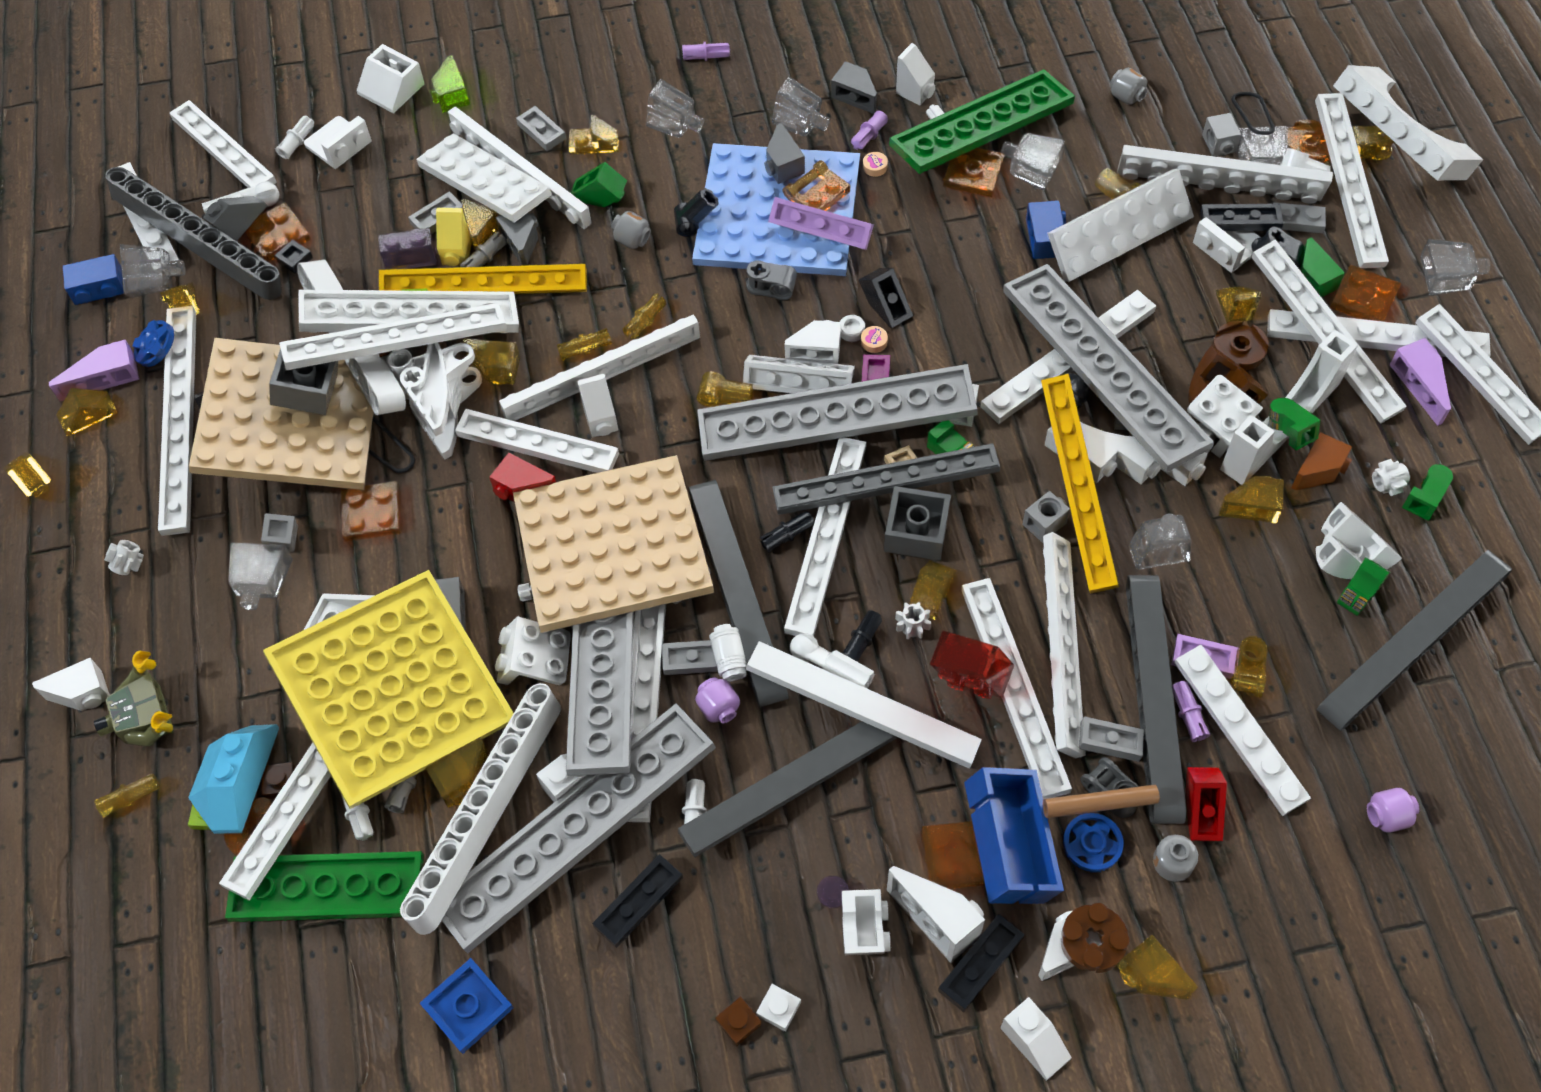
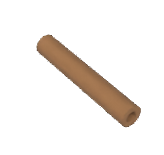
M1156 785L1043 799V811L1046 818L1158 804L1160 796Z

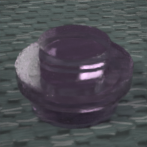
M828 876L819 883L817 896L824 906L838 908L842 906V891H849V888L842 878Z

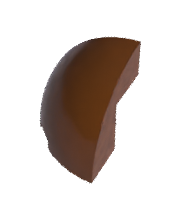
M1211 345L1194 372L1189 387L1188 400L1190 405L1217 375L1224 376L1258 404L1269 394L1242 367Z

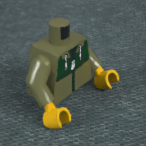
M137 651L133 655L132 663L134 667L114 693L107 696L105 701L109 714L94 720V726L99 736L102 737L115 731L116 735L125 744L149 747L162 735L174 732L170 719L172 714L168 713L161 687L147 671L153 670L156 667L155 660L148 659L151 656L150 652Z

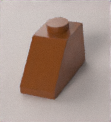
M1320 432L1291 488L1300 490L1334 482L1339 472L1342 474L1346 473L1352 461L1351 458L1347 457L1352 446Z

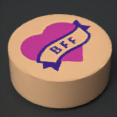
M871 152L864 157L863 170L867 175L877 177L887 171L888 159L884 154Z
M871 326L862 332L861 345L864 350L870 353H879L886 348L888 335L883 328Z

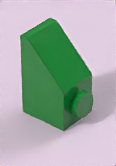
M603 162L577 178L570 193L585 204L605 208L613 202L618 203L625 194L624 187L627 180L606 162Z
M1312 237L1307 239L1299 270L1322 298L1338 290L1345 272Z

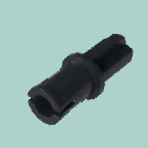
M803 512L786 523L781 521L780 526L760 536L759 540L764 549H766V552L769 553L787 541H794V536L814 525V519L809 512Z
M873 610L867 611L858 628L851 632L852 638L842 654L857 662L859 661L866 647L872 645V637L882 622L881 615Z

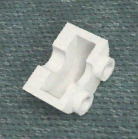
M881 890L842 891L845 955L884 954L885 952H890V933L883 932L882 921L888 920L887 901H881Z

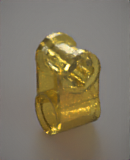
M1352 127L1361 159L1385 160L1392 155V144L1395 142L1386 134L1382 136L1384 132L1379 127Z
M1249 636L1241 642L1237 649L1234 674L1230 679V685L1235 692L1238 690L1253 693L1258 698L1262 697L1265 688V669L1268 651L1266 643L1261 638ZM1245 651L1254 653L1257 658L1249 657Z

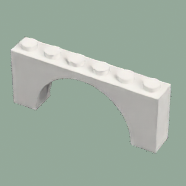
M1347 66L1333 87L1340 93H1343L1344 97L1437 181L1467 180L1483 161L1468 145L1451 141L1432 132L1405 113L1388 93L1396 82L1381 68Z
M1334 330L1318 346L1306 370L1285 398L1293 400L1312 414L1340 385L1358 344ZM1251 415L1234 432L1220 470L1243 486L1289 437L1283 431L1276 430L1269 425V416L1261 422Z

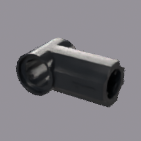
M704 188L689 202L680 203L674 208L676 232L680 236L690 237L695 235L699 229V222L719 205L718 198L711 190Z

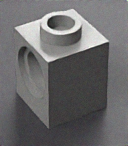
M1227 113L1207 117L1202 136L1211 155L1218 156L1236 152L1241 133L1232 114Z
M1048 491L1025 510L1022 525L1043 543L1044 535L1057 532L1067 523L1070 508L1062 498L1056 497L1051 491ZM1044 514H1050L1052 517L1045 516Z
M265 513L261 537L265 550L294 553L298 530L295 517Z

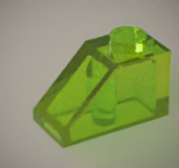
M452 55L447 56L432 77L434 89L430 90L434 104H439L443 113L450 111L454 107L461 108L470 105L466 86Z

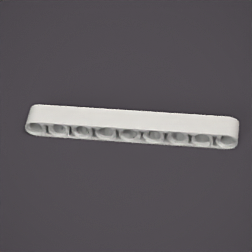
M326 260L298 263V277L304 290H343ZM379 354L345 359L347 366L376 415L405 410L404 392L383 357H380Z
M539 683L528 689L405 897L400 908V914L418 934H430L440 924L559 716L561 705L548 685Z

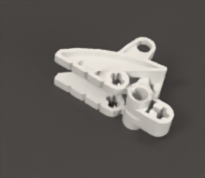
M438 343L428 344L426 353L413 358L407 349L394 350L389 355L383 356L401 386L405 399H410L411 410L420 425L427 432V435L443 459L446 460L451 457L456 443L457 435L455 429L458 425L457 412L460 403L467 399L482 383L480 371L477 368L469 367L475 358L472 347L466 343H457L441 350ZM466 351L469 353L462 360L455 358L458 352ZM468 375L476 376V379L471 383L462 381Z

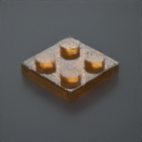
M976 148L950 160L944 177L943 187L992 197L1005 154Z
M286 202L259 215L244 232L260 256L267 262L275 259L274 255L292 239L300 245L311 240L308 232Z
M1350 264L1330 308L1358 319L1384 322L1401 283Z
M397 481L365 485L364 490L341 489L342 537L345 542L401 534L399 486Z
M972 821L922 826L921 833L929 881L948 889L985 885Z

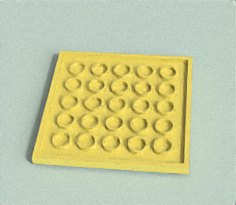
M429 570L263 650L266 659L349 809L360 805L506 727L514 714Z

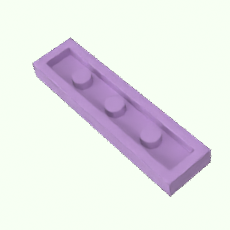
M778 197L774 198L768 222L865 250H867L874 226L871 223Z

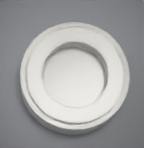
M848 315L842 318L840 321L841 338L849 342L860 340L861 334L865 330L864 320L856 315Z

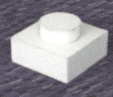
M771 984L756 1015L786 1032L801 1004V999Z

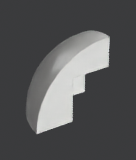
M1342 502L1335 507L1326 519L1321 529L1325 535L1323 544L1316 546V558L1320 568L1328 574L1344 579L1353 578L1365 557L1385 569H1389L1402 559L1390 545Z

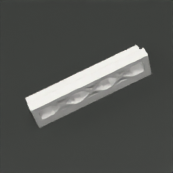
M749 355L744 362L743 388L798 393L852 383L855 366Z

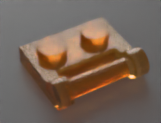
M819 160L813 165L812 170L795 183L785 186L782 191L789 201L827 211L850 193L851 185L828 169L824 161ZM816 178H822L820 182L803 195L799 193Z

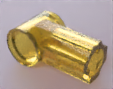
M1108 168L1104 169L1095 181V186L1112 200L1141 186L1138 182L1130 184L1112 169Z
M705 372L702 376L696 399L701 405L706 407L719 406L720 403L733 404L752 400L753 384L726 380L723 375L717 372Z

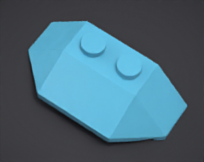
M277 724L251 725L228 733L208 745L188 798L214 834L242 833L279 730Z

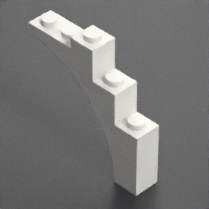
M1080 422L1093 479L1096 483L1104 475L1109 477L1116 467L1139 484H1142L1148 477L1154 478L1160 469L1164 471L1134 436L1104 432ZM1202 423L1198 424L1213 441L1218 437ZM1051 426L1047 430L1045 446L1058 455ZM1210 450L1165 473L1184 486L1192 479L1198 480L1206 469L1204 462Z

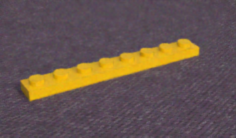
M586 264L379 270V291L427 288L429 291L514 292V294L587 292Z
M1069 374L1041 380L1089 593L1119 588Z

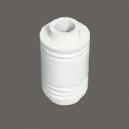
M723 624L715 627L714 632L709 637L719 676L731 682L742 679L747 675V662L738 628L731 627V624Z

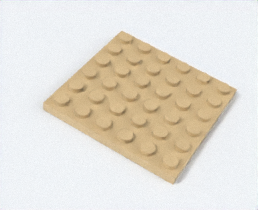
M214 338L189 462V473L364 490L374 411L345 360L338 361V376L327 414L321 415L270 405L269 382L278 358L280 345Z
M677 455L513 493L541 633L714 593L711 576Z

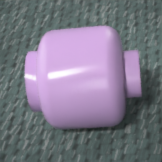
M714 677L704 681L698 687L695 700L708 721L713 723L721 722L723 724L731 721L737 713L735 711L740 705V699L727 680Z
M1392 788L1376 792L1367 804V814L1370 822L1374 827H1379L1384 832H1394L1412 827L1416 821V814L1419 813V804L1416 798L1412 795L1410 796L1402 788Z

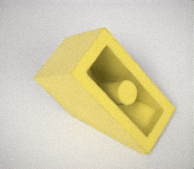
M437 208V250L442 265L460 266L462 262L469 258L472 245L463 209Z

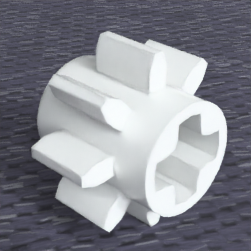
M1392 459L1378 463L1379 468L1375 469V472L1372 474L1375 488L1380 492L1383 491L1384 494L1389 492L1390 496L1404 492L1403 487L1407 486L1410 480L1407 467L1398 461L1393 462Z
M120 540L118 545L110 544L104 560L110 562L108 567L114 573L128 575L131 570L138 572L144 555L139 553L140 547L134 542Z
M920 602L910 605L904 603L903 612L896 611L895 619L899 621L896 631H903L906 639L917 636L921 639L923 629H931V621L928 620L930 618V610L924 611L920 606Z

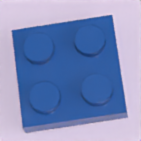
M472 958L466 961L420 1002V1005L462 1054L514 1009L512 1004Z

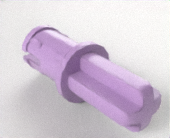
M704 42V44L682 45L684 61L692 59H705L707 61V58L730 56L728 43L706 44Z
M876 111L868 122L862 123L859 132L851 139L854 149H863L870 140L878 136V131L888 121V117L884 112Z
M1185 681L1173 684V695L1180 709L1178 715L1180 718H1183L1191 741L1196 742L1197 739L1201 741L1208 738L1210 732L1200 712L1202 707L1197 705L1189 684Z

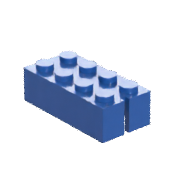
M981 768L966 780L964 784L969 808L975 809V812L971 814L988 901L989 903L1014 904L1019 900V904H1044L1063 892L1064 888L1048 818L1045 817L1043 811V796L1037 770Z

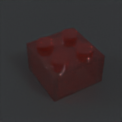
M942 631L930 665L938 672L937 676L946 680L949 687L963 691L966 687L974 690V694L986 699H991L992 696L1003 698L1015 666L998 646Z

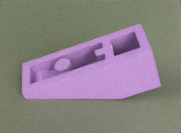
M1423 338L1397 349L1390 366L1436 425L1439 426L1444 422L1451 409L1442 358L1438 354L1437 349L1426 338Z
M126 340L100 346L49 382V387L61 402L139 380L134 353Z

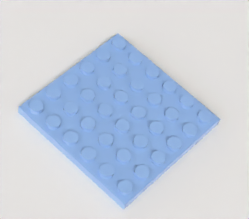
M713 143L705 188L711 190L718 198L719 205L698 224L699 229L697 230L692 258L693 265L747 269L749 263L757 260L778 265H788L793 267L797 273L846 276L850 245L768 222L775 197L853 218L860 153L800 149L805 156V174L778 184L773 176L767 174L764 162L767 161V147Z

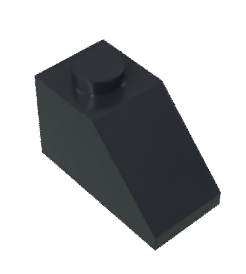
M879 268L859 279L868 303L890 328L913 316L893 268Z

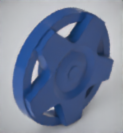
M162 320L149 322L140 336L135 338L132 347H134L135 361L144 367L158 364L171 349L174 341L173 327Z
M1085 813L1075 817L1068 824L1063 836V847L1066 856L1073 864L1086 871L1096 873L1111 868L1117 863L1123 851L1124 842L1120 829L1111 819L1101 814ZM1095 820L1097 822L1093 826H1088L1083 821ZM1110 829L1115 834L1117 842L1108 837ZM1072 831L1076 840L1069 844V834ZM1104 856L1113 857L1110 861L1103 864ZM1079 857H1084V858L1086 859L1087 863L1081 861V860L1078 859V858H1079Z

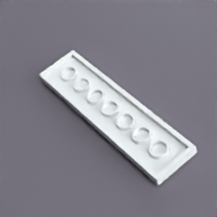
M1130 145L1123 146L1117 174L1122 175L1123 178L1128 180L1143 177L1148 178V181L1172 169H1179L1184 186L1195 184L1199 185V188L1203 190H1211L1214 187L1224 188V191L1227 193L1248 191L1250 195L1255 197L1270 194L1276 195L1275 197L1279 200H1289L1291 197L1301 198L1302 202L1308 204L1322 200L1333 177V172Z
M299 290V332H340L499 303L506 322V330L497 332L518 333L519 321L514 292Z

